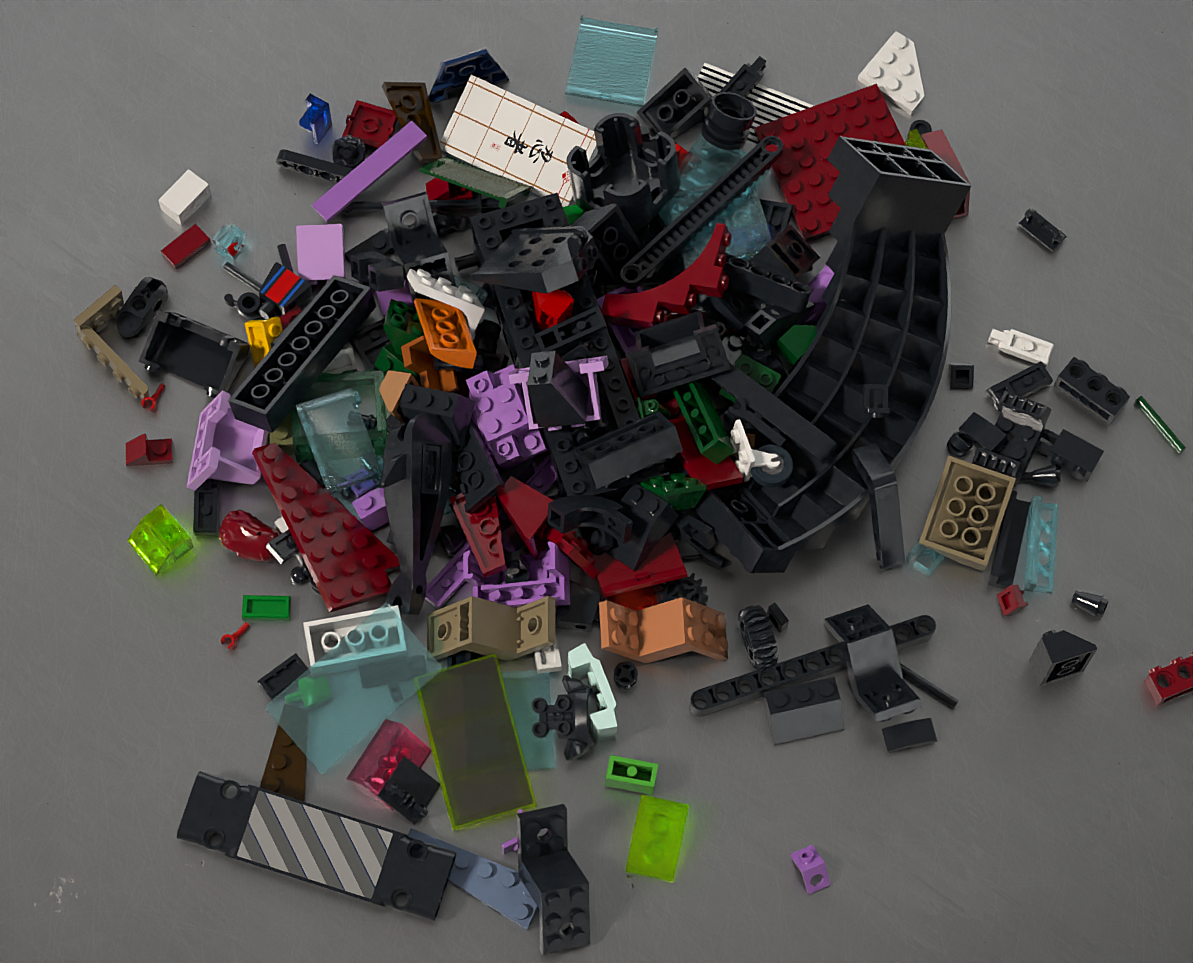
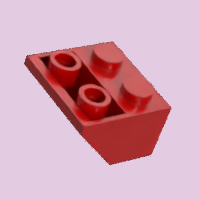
M559 289L549 293L532 291V304L538 329L543 331L572 318L574 299L567 291Z

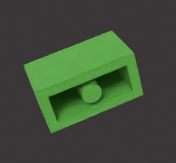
M610 755L605 786L653 795L658 764Z

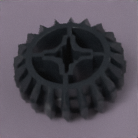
M751 605L740 610L738 614L740 634L752 666L759 670L776 664L778 662V649L772 625L764 608L760 605Z

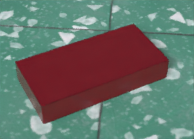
M195 223L161 250V254L177 269L211 241Z

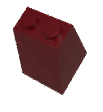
M510 476L507 482H504L505 487L497 493L503 514L509 522L515 525L524 546L532 558L537 560L549 542L543 534L550 527L547 523L548 504L554 500Z

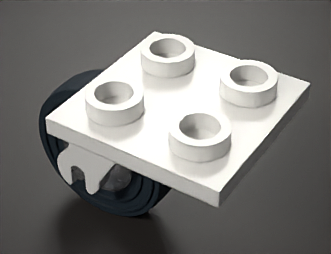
M736 420L733 430H731L730 441L735 449L733 452L737 460L735 465L743 475L744 482L749 481L750 477H753L757 483L765 487H778L784 484L789 479L793 470V462L789 453L777 445H765L757 450L751 449L741 420Z

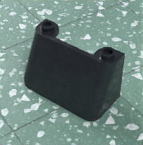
M158 310L138 362L145 364L144 368L157 373L158 370H165L201 385L207 391L206 395L216 398L221 391L228 392L249 353L250 345L248 342L179 313Z

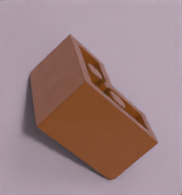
M421 336L401 347L404 367L419 373L422 387L449 393L459 389L455 370L435 371V356L430 353L425 336Z

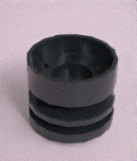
M720 92L715 94L701 129L702 136L711 145L720 149L733 151L743 148L750 133L749 129L753 125L757 114L756 107L751 101L735 93Z

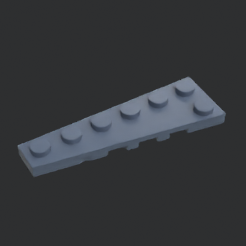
M410 828L408 837L456 852L455 862L448 881L528 930L537 905L519 878L517 871ZM414 846L411 852L412 856L420 858L424 854L423 846Z

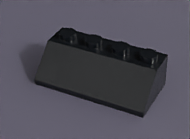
M659 411L573 449L588 480L596 489L608 487L618 479L628 478L636 471L651 468L655 463L663 459H671L677 453L683 451L675 426Z

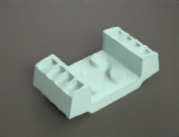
M583 643L568 652V675L570 678L579 680L588 677V687L592 688V693H596L597 701L595 704L598 712L589 715V731L596 743L615 741L617 737V722L615 718L617 704L600 660L594 658L586 644Z

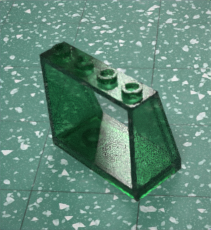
M368 369L365 372L349 370L340 374L324 372L317 378L309 389L375 385L377 430L302 436L300 399L292 409V441L297 463L312 458L316 461L361 458L371 451L376 457L384 455L388 432L386 431L387 426L385 422L387 419L386 405L379 391L381 382L384 380L383 370Z

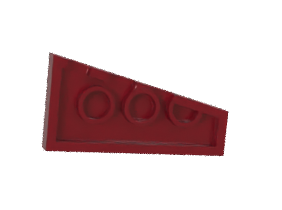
M460 493L449 498L484 578L507 569L496 494L472 514L465 512V495Z

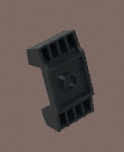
M1005 391L998 403L1001 413L995 426L1007 435V439L994 453L978 447L972 464L1016 478L1014 487H1016L1022 474L1026 471L1044 433L1045 425L1052 409L1041 403Z

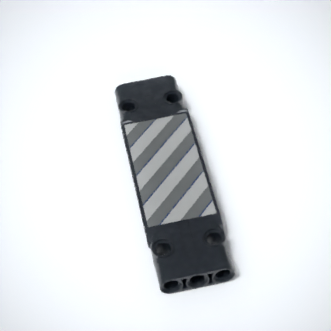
M199 771L196 776L177 831V839L431 921H435L456 858L455 851L408 837L409 835L204 771ZM230 786H236V796L231 799L226 796L227 789ZM214 833H219L221 835L220 843L212 846L210 837ZM416 845H422L424 848V854L420 858H414L411 853ZM402 892L408 895L407 904L398 906L396 903L397 895Z

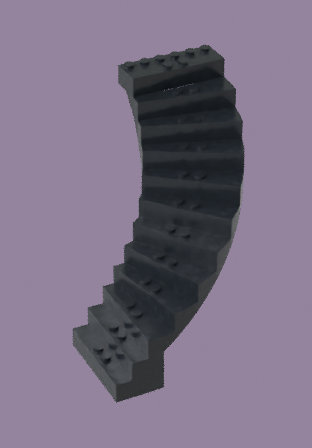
M839 136L827 158L840 171L828 194V197L841 208L828 231L838 240L825 263L834 272V275L822 295L827 306L815 326V337L795 369L775 392L774 396L838 444V447L823 465L783 435L782 437L786 440L780 447L789 453L793 462L792 473L784 484L778 487H765L757 483L753 477H750L749 481L744 482L743 479L742 483L706 490L695 508H691L693 512L700 516L704 524L713 528L717 539L726 545L730 553L744 565V569L749 573H784L797 550L824 548L836 525L858 519L870 497L869 488L854 465L852 449L875 443L892 470L895 471L919 432L934 401L946 361L951 326V274L945 232L969 192L971 185L930 149ZM863 384L888 385V408H890V413H884L883 418L869 417V413L863 412ZM746 426L743 427L745 434H754ZM755 434L754 450L768 445ZM732 454L729 455L735 463L737 461L736 457L732 456ZM682 464L678 473H683L685 477L691 478ZM780 464L775 469L767 470V473L772 471L777 473L780 470Z

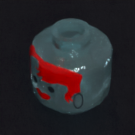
M233 223L231 225L225 224L213 237V243L216 245L214 250L224 258L226 255L236 257L246 245V239L244 238L246 234Z

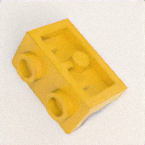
M273 317L267 320H251L244 323L254 367L271 350V343L283 331L280 317Z

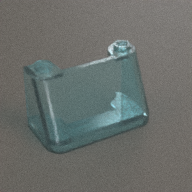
M351 387L296 405L323 482L330 495H335L380 478L383 470V457H377L358 405L362 403L358 390L353 391Z

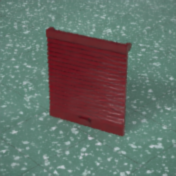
M581 530V536L586 541L584 534ZM670 532L661 538L636 572L606 552L602 555L593 554L591 557L595 561L593 566L600 572L597 578L604 597L688 577Z

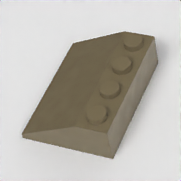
M948 455L918 544L961 564L984 571L988 564L1016 478Z

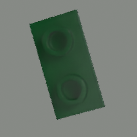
M640 397L637 398L639 406L636 409L640 419L657 411L668 420L671 418L670 410L663 407L656 400L644 401Z

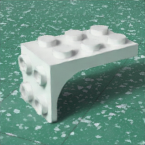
M410 269L407 279L415 292L456 307L463 312L473 341L475 329L478 324L482 323L485 316V308L477 296L472 294V291L467 287L460 285L457 288L444 278L439 277L437 280L430 277L431 274L424 270L418 269V271Z

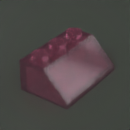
M385 719L346 780L364 795L393 811L394 809L377 797V795L403 756L421 768L432 750L402 723Z

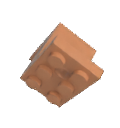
M683 597L638 611L607 600L599 602L601 649L645 664L689 651H694L720 661L728 659L727 621L723 612Z

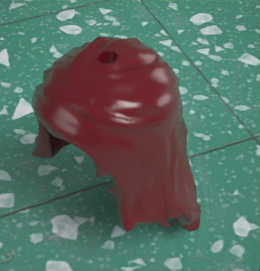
M241 509L230 511L219 528V538L222 541V546L236 552L238 557L245 560L261 563L274 561L276 558L266 546L282 533L264 524L251 513Z

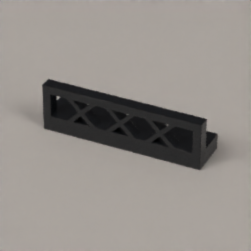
M1013 490L1001 522L988 585L1002 589L1013 585L1030 502L1016 499L1017 491Z

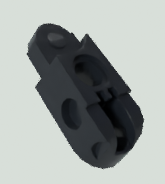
M145 277L135 287L119 311L120 316L116 320L117 329L121 336L126 338L137 335L143 327L146 328L156 316L157 311L168 300V290L165 283L152 277ZM138 307H145L141 311L136 310Z

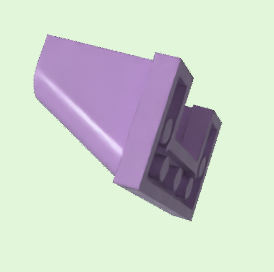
M607 356L567 361L566 364L589 388L586 421L599 420L601 412L596 372L604 371L609 365ZM530 367L514 369L509 374L510 384L522 383L530 430L537 429L538 424L527 387ZM585 424L571 425V427L584 426ZM554 426L547 428L548 431L562 429V426Z
M221 391L200 413L187 488L194 491L207 479L254 484L261 477V471L252 452L254 448L269 444V441H267L268 431L236 420L228 402L231 394L225 391Z

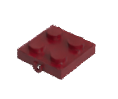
M356 100L351 115H347V125L342 137L351 135L352 137L360 138L365 148L376 151L393 136L394 127L398 119L393 110Z

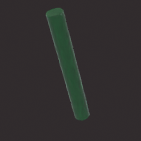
M1143 396L1135 400L1136 404L1179 454L1186 449L1184 444Z

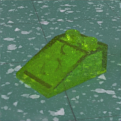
M641 794L625 872L673 882L689 810L688 804Z

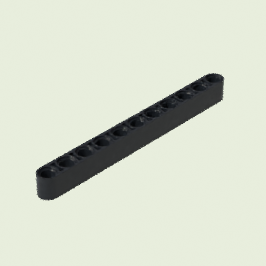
M921 615L891 625L897 652L929 641L936 629L935 620L929 615ZM918 626H927L929 628V632L920 631ZM902 632L906 634L907 639H899L896 633ZM837 643L774 664L771 667L762 668L696 690L691 695L690 711L697 717L707 716L763 697L764 692L799 685L847 669L842 645ZM833 654L838 655L841 661L833 662L829 656ZM815 662L819 668L815 670L810 669L807 663ZM785 670H794L797 675L795 677H788L785 674ZM771 677L774 683L770 685L765 684L762 678ZM747 684L752 690L750 692H743L740 686ZM726 692L729 698L722 700L717 696V693ZM697 699H702L707 705L705 707H698L694 702Z

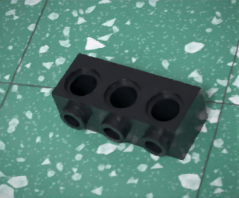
M1073 357L1062 370L1054 384L1109 425L1112 424L1124 409L1131 397L1122 387L1115 386L1108 381L1105 375L1095 372L1085 361L1079 360L1076 357ZM1070 373L1077 374L1079 378H1073ZM1089 387H1095L1098 391L1094 392ZM1108 400L1115 401L1117 405L1110 404Z

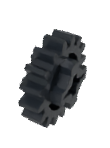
M692 573L690 577L665 582L666 584L660 583L659 589L661 591L657 592V598L661 600L658 601V604L681 598L679 594H682L683 597L691 601H696V598H698L697 603L706 606L704 602H708V595L705 594L707 586L701 587L702 579L694 580L695 573ZM673 586L674 591L667 595L668 590Z

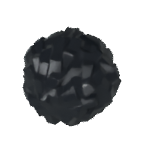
M346 135L334 141L332 146L333 163L355 169L366 158L367 149L360 138Z

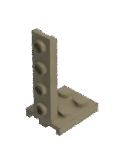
M115 284L74 319V322L77 324L75 329L78 331L77 336L89 350L93 348L98 354L97 358L104 366L109 365L114 370L112 373L120 382L125 381L129 386L128 390L135 398L140 397L143 400L145 397H149L148 386L97 334L106 326V322L109 319L119 316V311L124 305L122 291Z

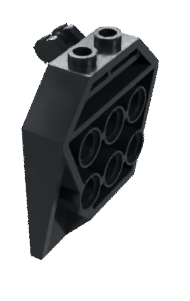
M583 226L513 229L512 234L471 276L473 281L549 293L579 281L599 258L598 248L595 246L593 237Z

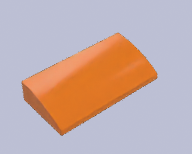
M415 298L414 304L430 353L446 363L473 369L477 352L463 312L438 300Z

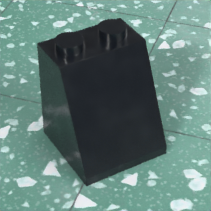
M556 351L532 353L527 387L538 428L585 424L589 388Z

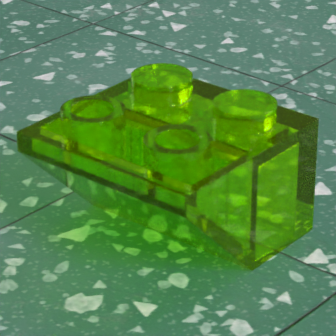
M162 503L141 519L127 539L129 545L156 576L194 547L191 537Z

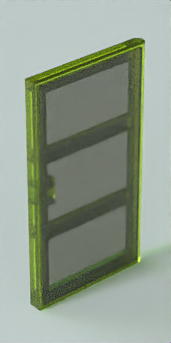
M488 655L413 678L452 830L456 831L514 814L519 809L524 811L537 807L497 655Z

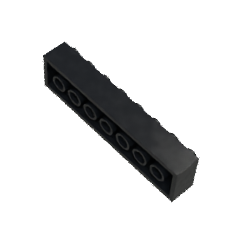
M333 275L228 400L235 419L273 433L377 307L371 287Z

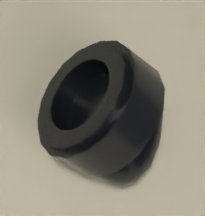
M958 431L954 432L947 442L948 450L957 457L965 456L973 446L971 439Z

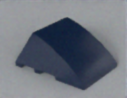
M486 48L441 61L428 96L430 105L448 100L447 92L466 86L471 75L482 80L486 79L488 83L493 85L508 81L509 77Z

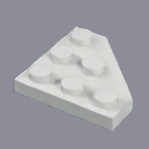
M895 31L858 75V81L867 87L877 83L885 99L912 115L925 97L914 42Z

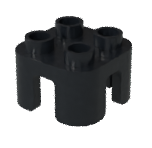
M614 113L602 118L594 127L598 150L596 157L588 163L586 150L575 146L569 152L566 163L576 205L587 212L615 203L635 232L646 226L680 188L681 179L674 140L668 134L660 131L653 138L655 152L646 148L642 141L639 121L629 114Z

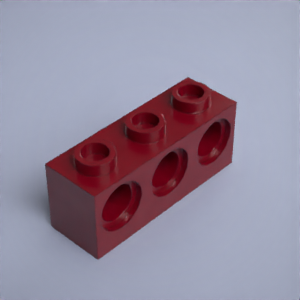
M1193 652L1188 658L1183 659L1181 656L1172 660L1169 666L1162 668L1159 665L1148 671L1149 674L1144 682L1157 706L1193 691ZM1179 671H1185L1189 678L1181 677ZM1158 680H1164L1168 687L1160 686Z

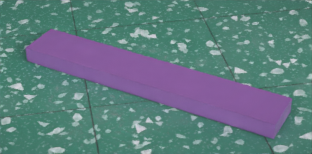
M413 121L409 122L314 202L312 208L328 223L427 139V135Z

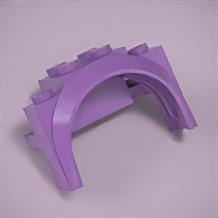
M514 364L493 374L486 370L466 380L470 390L468 398L476 401L471 416L493 462L506 471L528 459H531L533 465H535L534 457L549 450L541 429L529 430L522 383L510 384L509 374L514 369H517Z

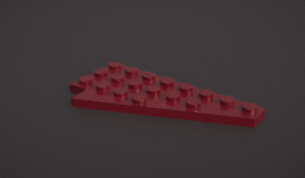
M276 443L254 448L252 454L329 613L387 596L392 585L387 572L401 569L398 556Z

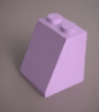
M344 225L296 226L298 276L311 285H318V280H327L328 282L333 275L345 279Z

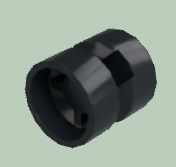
M483 319L482 323L478 324L475 329V338L473 340L475 349H482L485 353H496V343L500 337L501 326L491 320Z

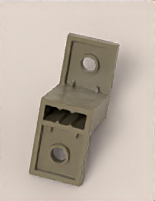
M471 596L429 613L427 620V660L437 661L457 652L467 650L511 661L554 645L556 637L555 598L546 596L515 608Z

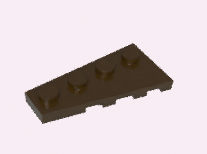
M384 82L381 87L401 127L403 128L413 121L427 135V139L413 150L419 163H431L443 158L426 84L424 82Z

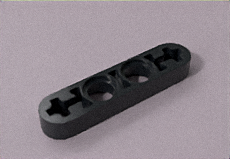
M285 149L279 151L276 163L285 169L335 183L341 181L354 170L350 167Z

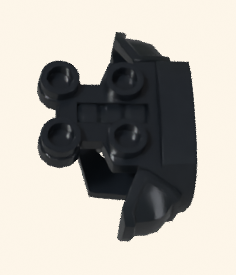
M564 675L562 683L568 694L558 695L555 705H548V702L540 697L532 701L533 711L539 714V722L533 725L532 732L537 738H545L549 734V730H556L559 739H568L564 756L567 761H572L574 758L583 756L586 751L590 750L591 746H594L588 726V698L592 694V688H588L579 679Z

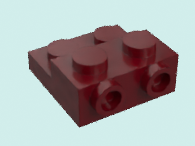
M550 526L543 535L550 542L555 543L571 562L594 579L600 572L593 566L595 561L591 558L593 554L587 549L589 544L580 536L576 538L574 535L577 532L574 529L562 534Z

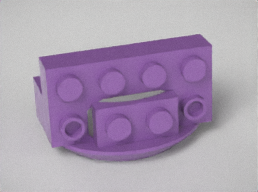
M548 542L550 549L543 551L537 560L532 558L530 554L523 555L530 563V580L528 582L506 584V573L503 570L502 584H499V572L484 578L473 551L463 553V579L473 586L474 597L515 608L546 596L555 598V606L570 604L569 558L553 542Z

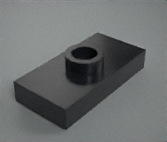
M295 653L260 678L257 683L269 699L274 701L296 685L299 679L307 677L311 672L297 653Z

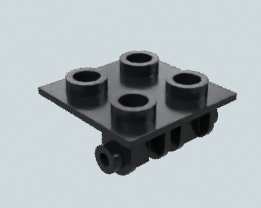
M403 756L377 797L415 825L419 817L423 819L428 814L426 806L441 784L407 757Z

